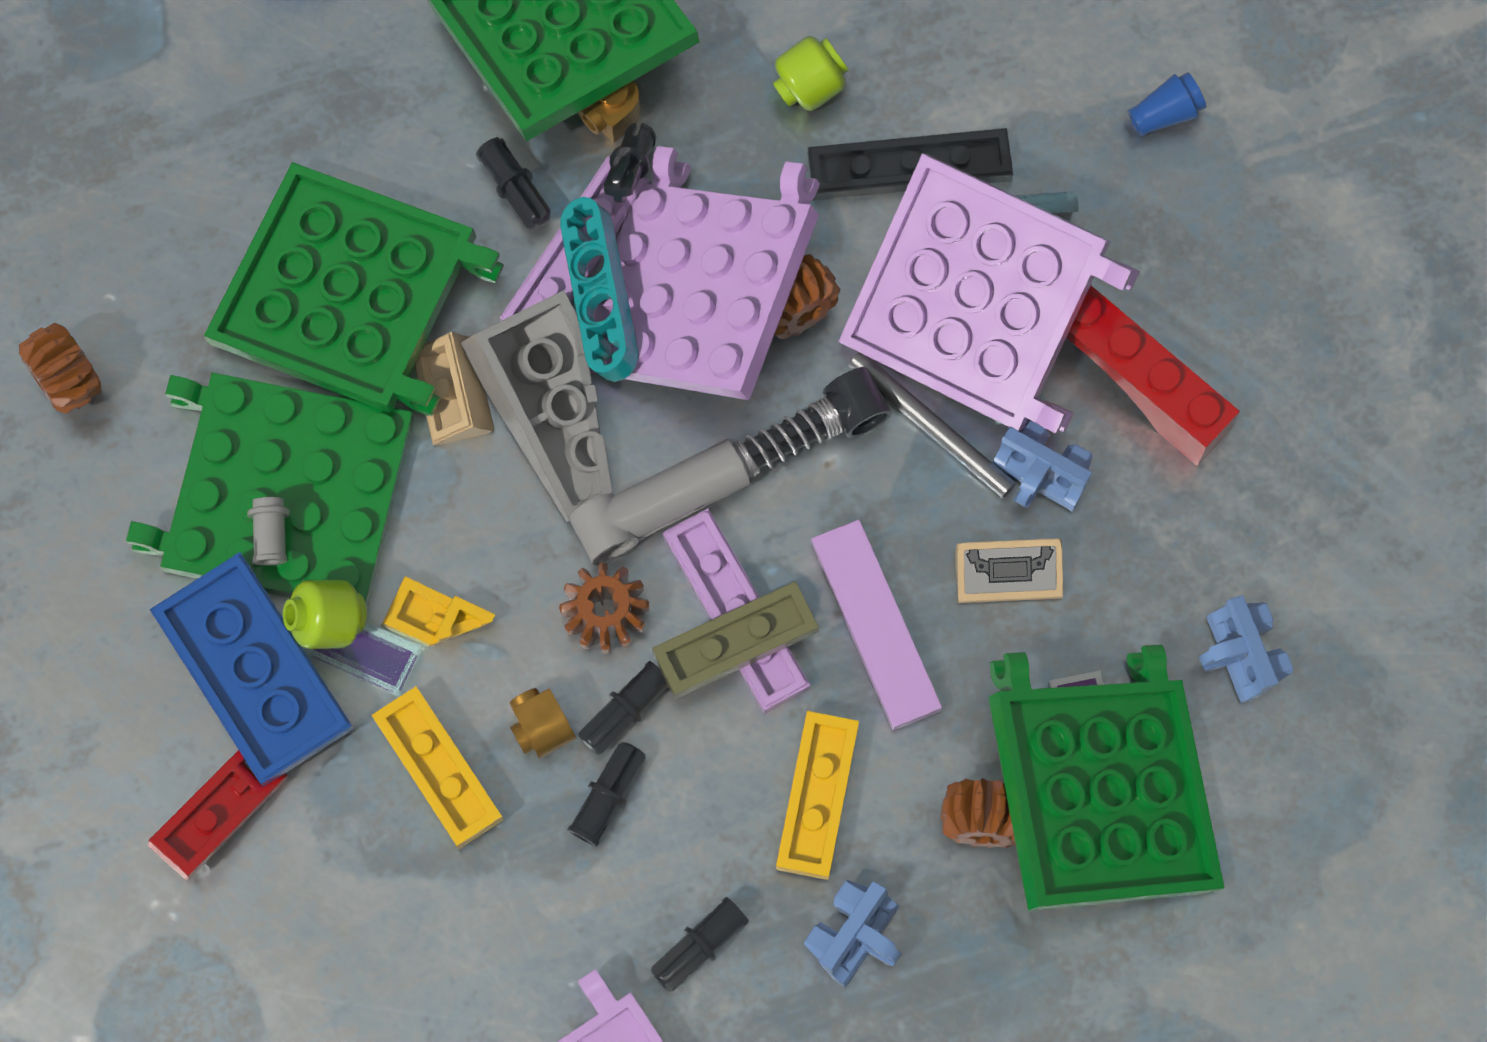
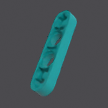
M581 197L570 202L563 210L560 218L562 239L586 362L597 374L606 380L616 382L628 377L636 368L638 346L610 213L592 198ZM589 215H591L592 218H589V219L586 221V217H588ZM585 225L587 228L588 235L580 230ZM603 255L604 265L601 271L594 277L586 278L585 269L587 264L594 257ZM612 299L613 308L610 315L603 321L595 322L594 312L596 307L602 301ZM611 344H613L615 347L619 349L615 351L613 354ZM612 357L611 363L608 364L605 362V360H608Z

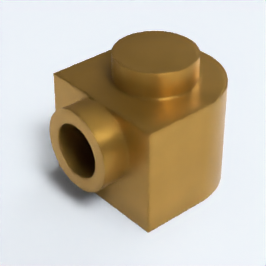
M633 80L579 111L580 118L596 135L603 132L613 143L618 141L624 135L627 127L637 123L640 117L639 91L635 81Z
M537 688L530 689L509 702L519 721L510 726V729L525 755L535 750L538 758L541 759L577 739L550 688L541 693Z

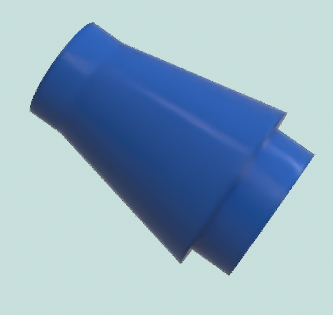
M1187 72L1180 77L1173 74L1138 105L1127 110L1133 126L1142 137L1150 132L1198 118L1197 112L1205 109L1207 106L1196 81Z

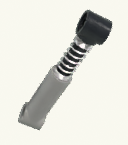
M867 367L856 368L837 377L824 388L822 392L824 394L823 399L820 398L819 401L816 400V402L810 403L807 411L797 410L795 417L785 416L781 424L772 422L769 430L766 431L760 428L757 436L747 435L743 443L737 440V442L731 444L726 439L616 495H601L582 504L571 513L569 520L592 564L608 563L621 557L638 544V541L749 486V478L760 474V468L766 465L772 468V462L778 459L785 462L784 456L792 452L797 456L798 449L804 446L810 449V443L816 440L822 443V437L824 436L831 439L835 435L842 433L846 434L848 438H855L879 427L890 418L892 412Z

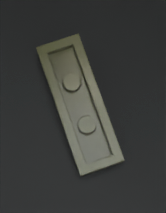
M796 581L652 647V653L674 698L677 699L818 633L819 626Z

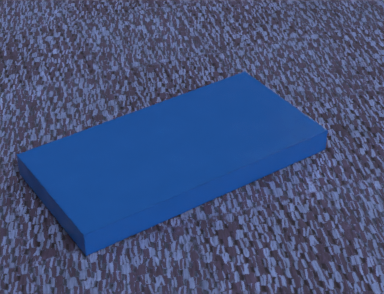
M240 552L149 609L263 787L354 729L303 648L294 639L292 632L286 629L283 617Z

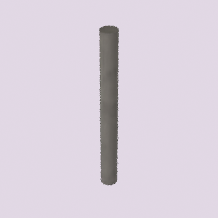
M860 352L852 358L848 367L852 370L867 367L883 397L1003 499L1016 485L1010 477L871 358Z

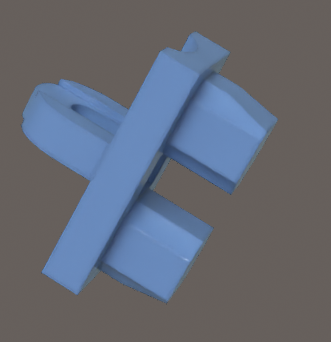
M1029 419L1022 431L1009 427L992 463L1006 475L1021 482L1020 491L1013 501L1028 508L1039 492L1073 511L1092 474L1089 471L1093 457L1092 453L1076 444L1068 445L1062 455L1045 446L1050 436L1047 429Z
M1241 595L1230 598L1226 601L1225 606L1206 616L1217 644L1209 647V651L1198 656L1204 671L1227 667L1241 703L1255 700L1293 672L1287 652L1281 648L1266 652L1260 638L1261 635H1265L1273 629V618L1267 603H1246L1244 596Z
M846 880L835 895L833 902L838 911L848 916L840 931L836 932L820 922L814 926L804 941V945L819 960V964L829 976L844 987L847 986L868 953L889 966H894L902 955L895 948L896 944L882 935V932L899 906L887 895V889L874 881L868 888Z

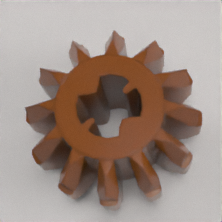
M811 254L803 256L774 333L779 339L789 338L791 335L800 336L807 328H814L820 319L828 316V310L835 307L839 300L838 294L841 289L835 282V276L827 266H824L819 259H815Z
M53 323L44 329L41 327L30 334V338L19 344V355L46 398L57 411L67 414L75 408L80 409L91 402V398L101 392V382L74 337L70 335L64 326Z
M601 562L598 565L599 576L592 578L589 571L585 568H581L578 571L579 579L583 586L566 583L564 592L571 600L561 603L559 610L562 616L571 618L565 624V630L569 636L582 632L580 638L582 648L589 649L596 638L600 639L602 653L607 654L610 653L612 648L610 639L617 637L619 643L624 648H627L631 645L627 629L640 633L645 630V622L638 615L649 612L650 606L648 600L638 598L644 591V585L641 580L627 583L629 571L624 566L620 567L613 577H610L607 563ZM605 599L612 600L615 612L610 615L608 610H605V616H598L595 610V603L600 601L601 605L604 606Z
M984 778L981 780L964 779L947 786L941 809L944 835L957 843H967L973 847L983 846L991 849L992 847L1009 848L1012 845H1016L1005 784L1001 780L990 781Z

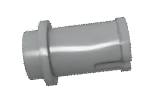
M262 497L253 499V508L247 511V516L253 519V563L256 565H280L287 563L285 518L290 516V510L284 507L283 498Z

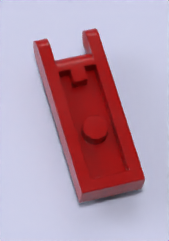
M238 750L148 840V846L188 882L284 784L289 777L286 773L263 787L254 773L245 765L246 761Z

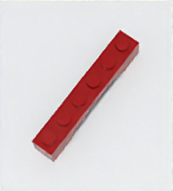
M1090 285L1066 339L1091 358L1126 392L1163 438L1198 466L1231 431L1240 411Z

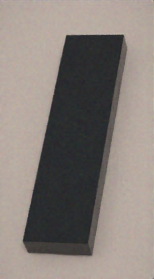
M1007 128L808 147L807 155L810 178H815L820 183L813 200L904 192L922 154H928L987 183L1012 181L1013 167Z

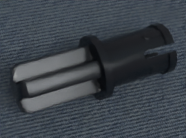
M637 123L629 125L625 130L621 145L615 148L610 156L609 164L611 169L603 189L605 194L613 196L614 201L617 203L625 202L627 196L633 195L638 180L645 177L649 170L650 162L648 157L656 143V134L646 124L641 123L636 136Z
M495 137L482 144L477 150L476 157L482 162L497 184L496 192L498 196L509 201L527 228L535 230L547 224L550 220L551 209L531 182L533 179L531 171L520 166L503 138Z
M648 661L645 667L618 693L612 691L609 694L611 700L579 732L580 740L590 751L596 755L603 754L633 722L637 725L642 722L640 715L666 688H669L660 668L653 662Z
M625 742L617 745L597 782L590 781L588 788L591 792L573 823L569 825L567 829L569 833L591 846L597 847L599 845V840L618 807L625 808L627 801L623 798L646 760V755L640 749Z
M725 897L693 929L687 926L683 930L686 935L652 966L650 971L653 977L664 989L669 992L674 991L707 959L713 962L716 959L714 953L743 925L748 924L749 920L733 901Z

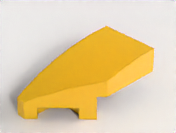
M405 576L381 626L422 645L431 647L489 625L493 621L495 614L460 597L454 596L452 599Z

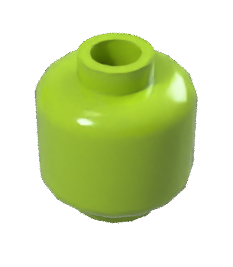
M807 36L776 59L775 69L780 78L772 84L789 107L798 102L803 109L815 111L845 89L846 79L844 74L849 69L827 38L820 42L813 36Z
M344 580L303 581L294 589L291 599L285 602L283 608V621L286 629L292 632L294 639L301 647L309 649L345 648L352 644L357 635L363 631L367 620V609L363 596L357 593L356 589L348 581Z

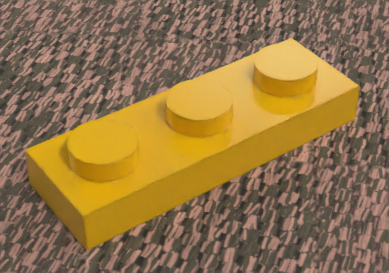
M417 686L371 715L458 849L463 848L504 821L502 815Z
M807 711L776 870L829 880L859 721Z

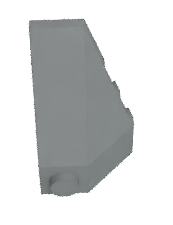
M564 290L460 342L484 390L566 522L570 521L569 516L582 504L601 495L613 494L604 437L600 434L595 403L598 402L596 386L592 385L590 367L585 359L578 317Z

